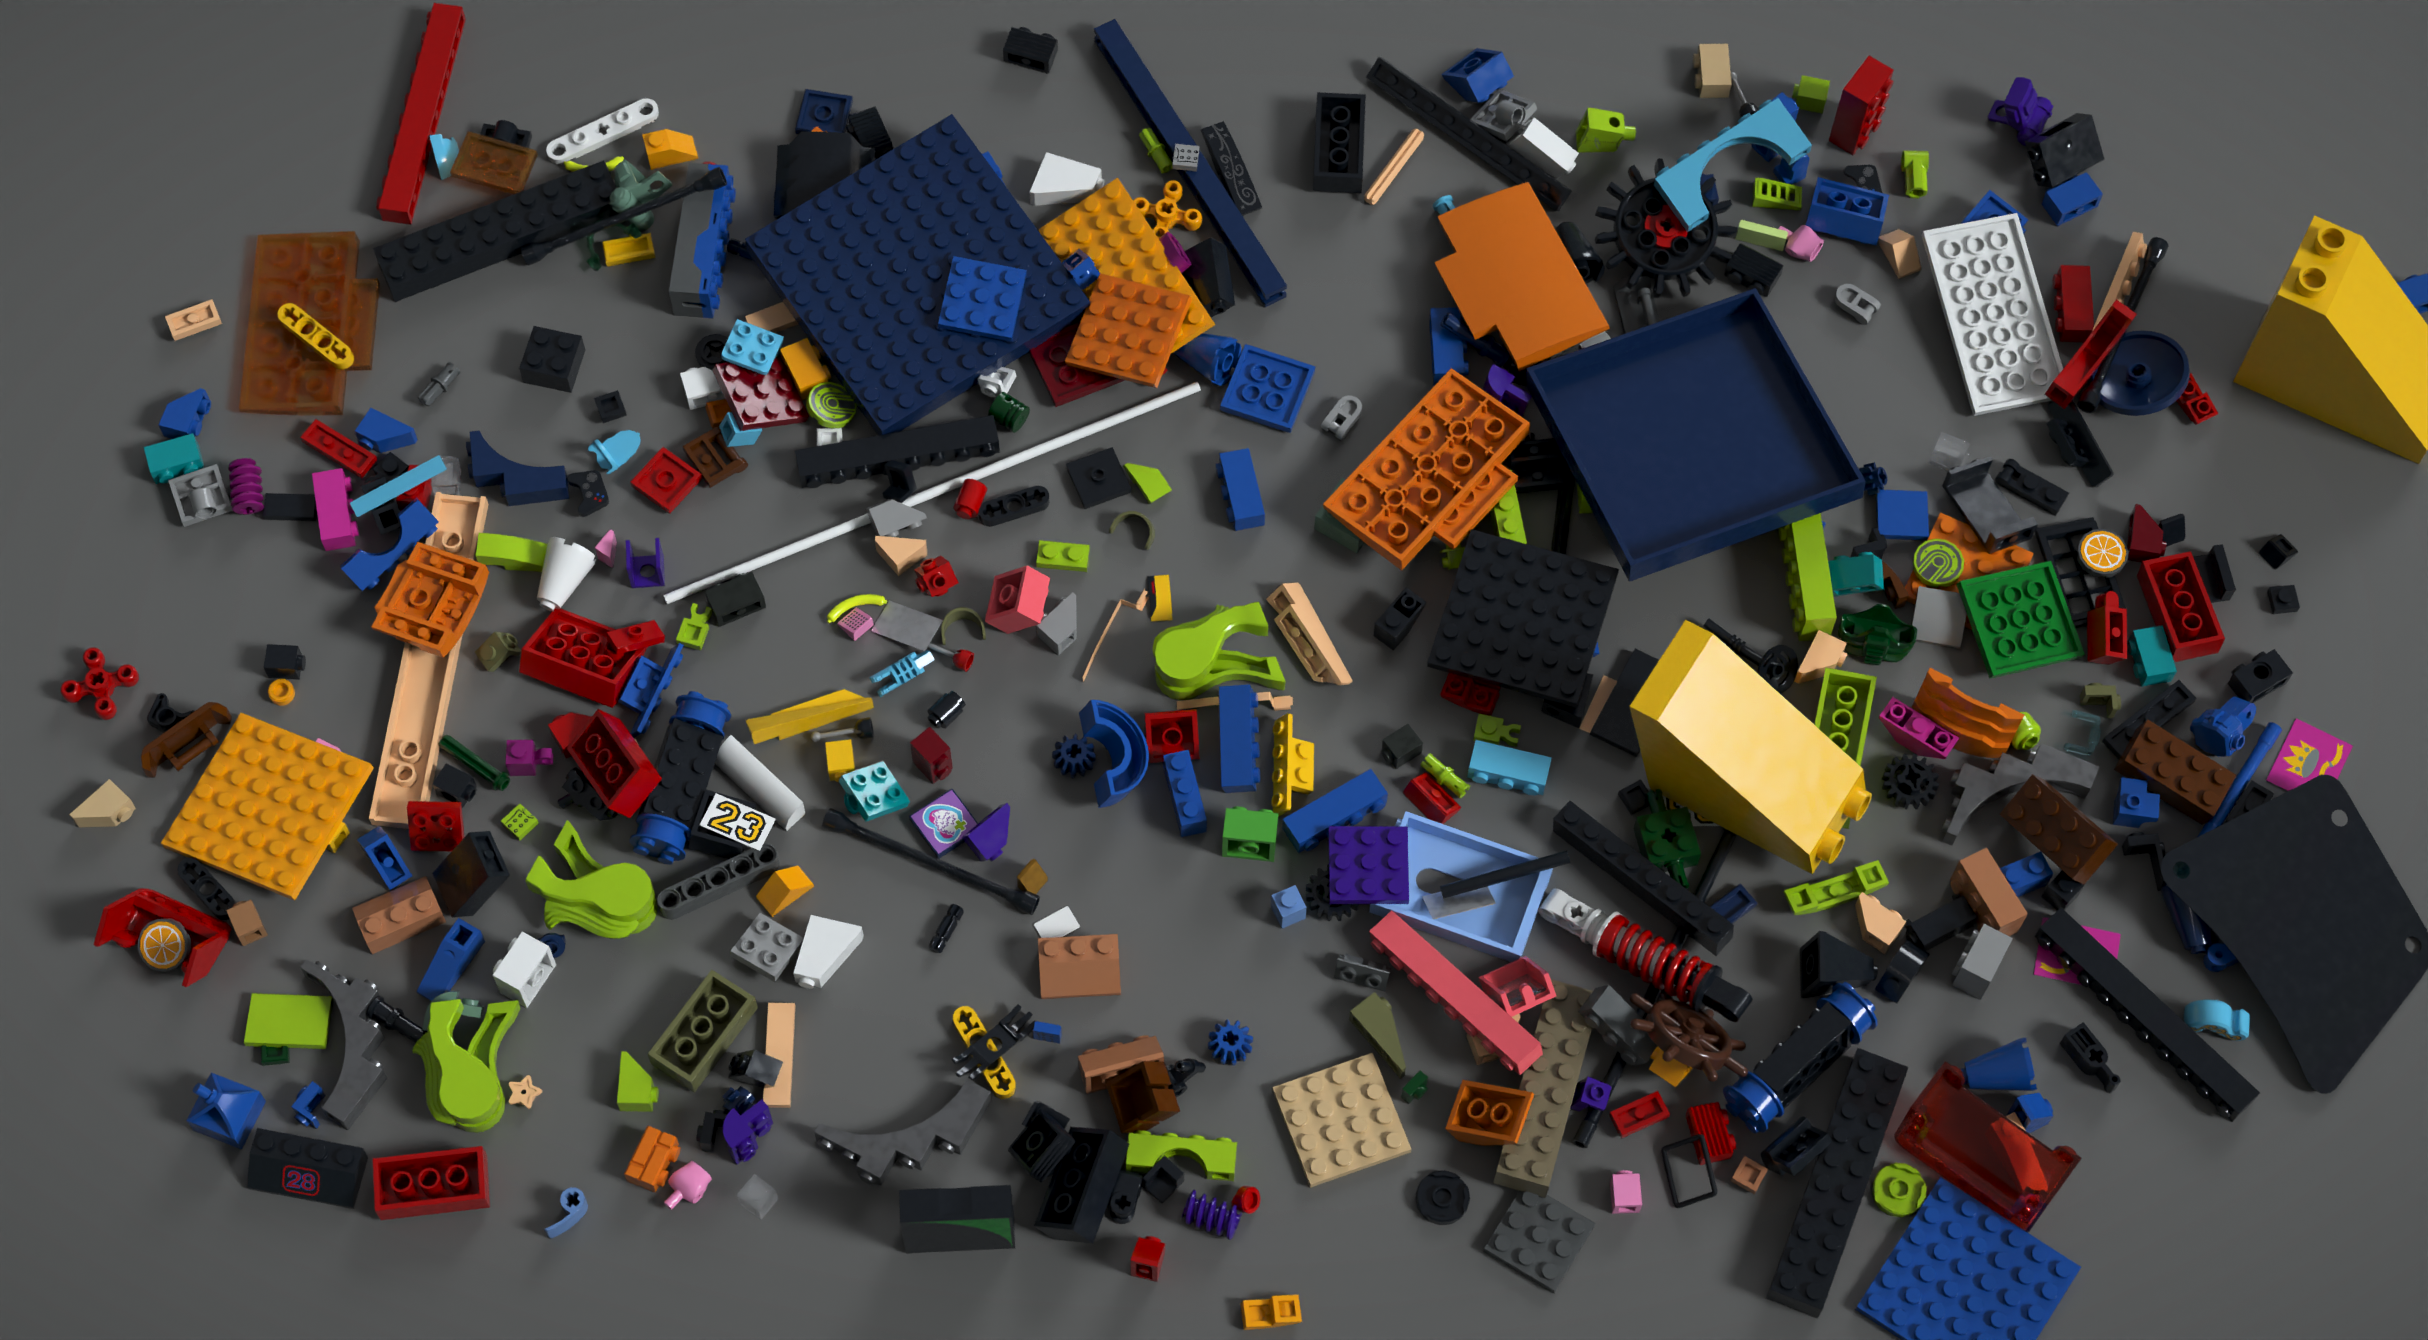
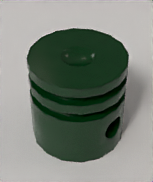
M1002 392L992 403L988 416L994 415V420L1015 433L1028 418L1030 407L1008 393Z

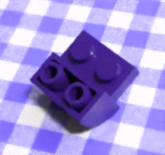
M1493 364L1482 390L1523 418L1532 395L1512 384L1515 376Z
M762 1099L741 1116L733 1108L724 1120V1138L730 1156L736 1164H739L741 1161L746 1162L750 1160L758 1149L755 1137H762L771 1129L773 1121L770 1110Z

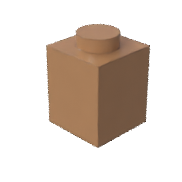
M252 900L237 902L232 908L226 910L243 946L268 936Z

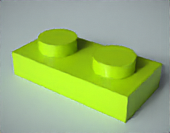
M1039 540L1036 567L1087 572L1090 545Z

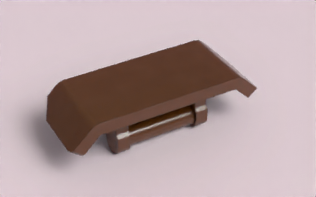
M208 702L146 745L142 750L141 762L142 769L147 777L155 778L158 765L167 759L177 771H180L185 764L212 745L218 744L219 741L209 729L216 724L231 723L232 716L227 707L216 702ZM202 734L206 736L203 740L195 744L193 747L188 749L179 757L176 758L174 756L175 753L180 751L182 748L187 746L189 743L194 741Z

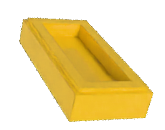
M651 233L602 241L607 267L655 258Z

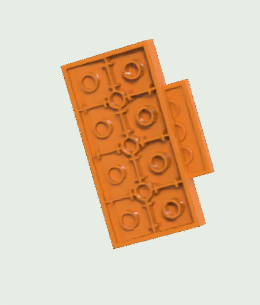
M1529 182L1489 194L1437 216L1440 226L1455 252L1434 262L1437 271L1474 340L1497 330L1518 371L1524 370L1610 329Z
M1451 368L1323 503V508L1400 570L1405 568L1433 536L1454 550L1470 533L1471 529L1475 528L1518 481V475L1501 463L1530 433V422Z

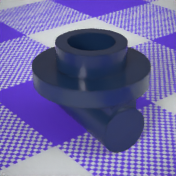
M547 933L538 939L550 947L554 958L563 954L566 945L565 935Z

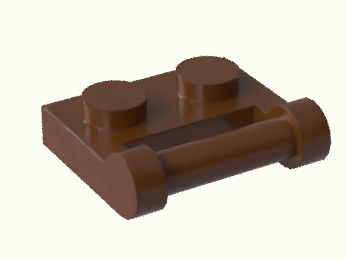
M719 426L682 446L683 451L697 471L702 474V478L710 488L731 475L744 471L748 467L746 460L743 457L740 458L733 447L726 446ZM711 442H718L731 463L728 465L724 463Z

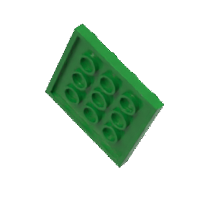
M2051 561L1962 580L1956 584L1990 679L2078 659L2085 655Z

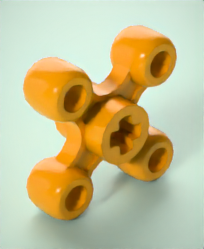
M1171 180L1165 183L1163 187L1164 199L1158 201L1157 204H1151L1143 197L1133 200L1144 218L1150 217L1156 221L1157 225L1152 230L1158 239L1166 232H1169L1168 230L1172 229L1176 224L1184 225L1190 231L1198 230L1202 225L1200 211L1197 209L1183 211L1177 207L1176 203L1182 197V186L1178 181Z

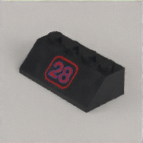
M257 1128L249 1154L247 1188L354 1209L368 1156L361 1147Z

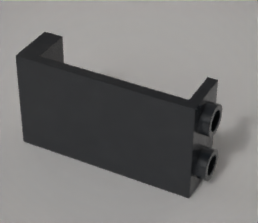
M1991 456L1981 460L1975 459L1961 467L1955 466L1947 472L1942 485L1989 554L2032 539L2038 526L2034 517L2024 520L2020 519L1989 475L1988 471L1993 461Z

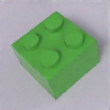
M1240 806L1226 808L1222 857L1274 862L1278 813H1273V811L1268 809L1251 811Z

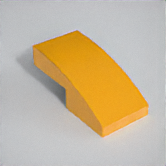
M1299 1295L1272 1296L1270 1299L1243 1300L1240 1303L1244 1330L1273 1328L1302 1322Z

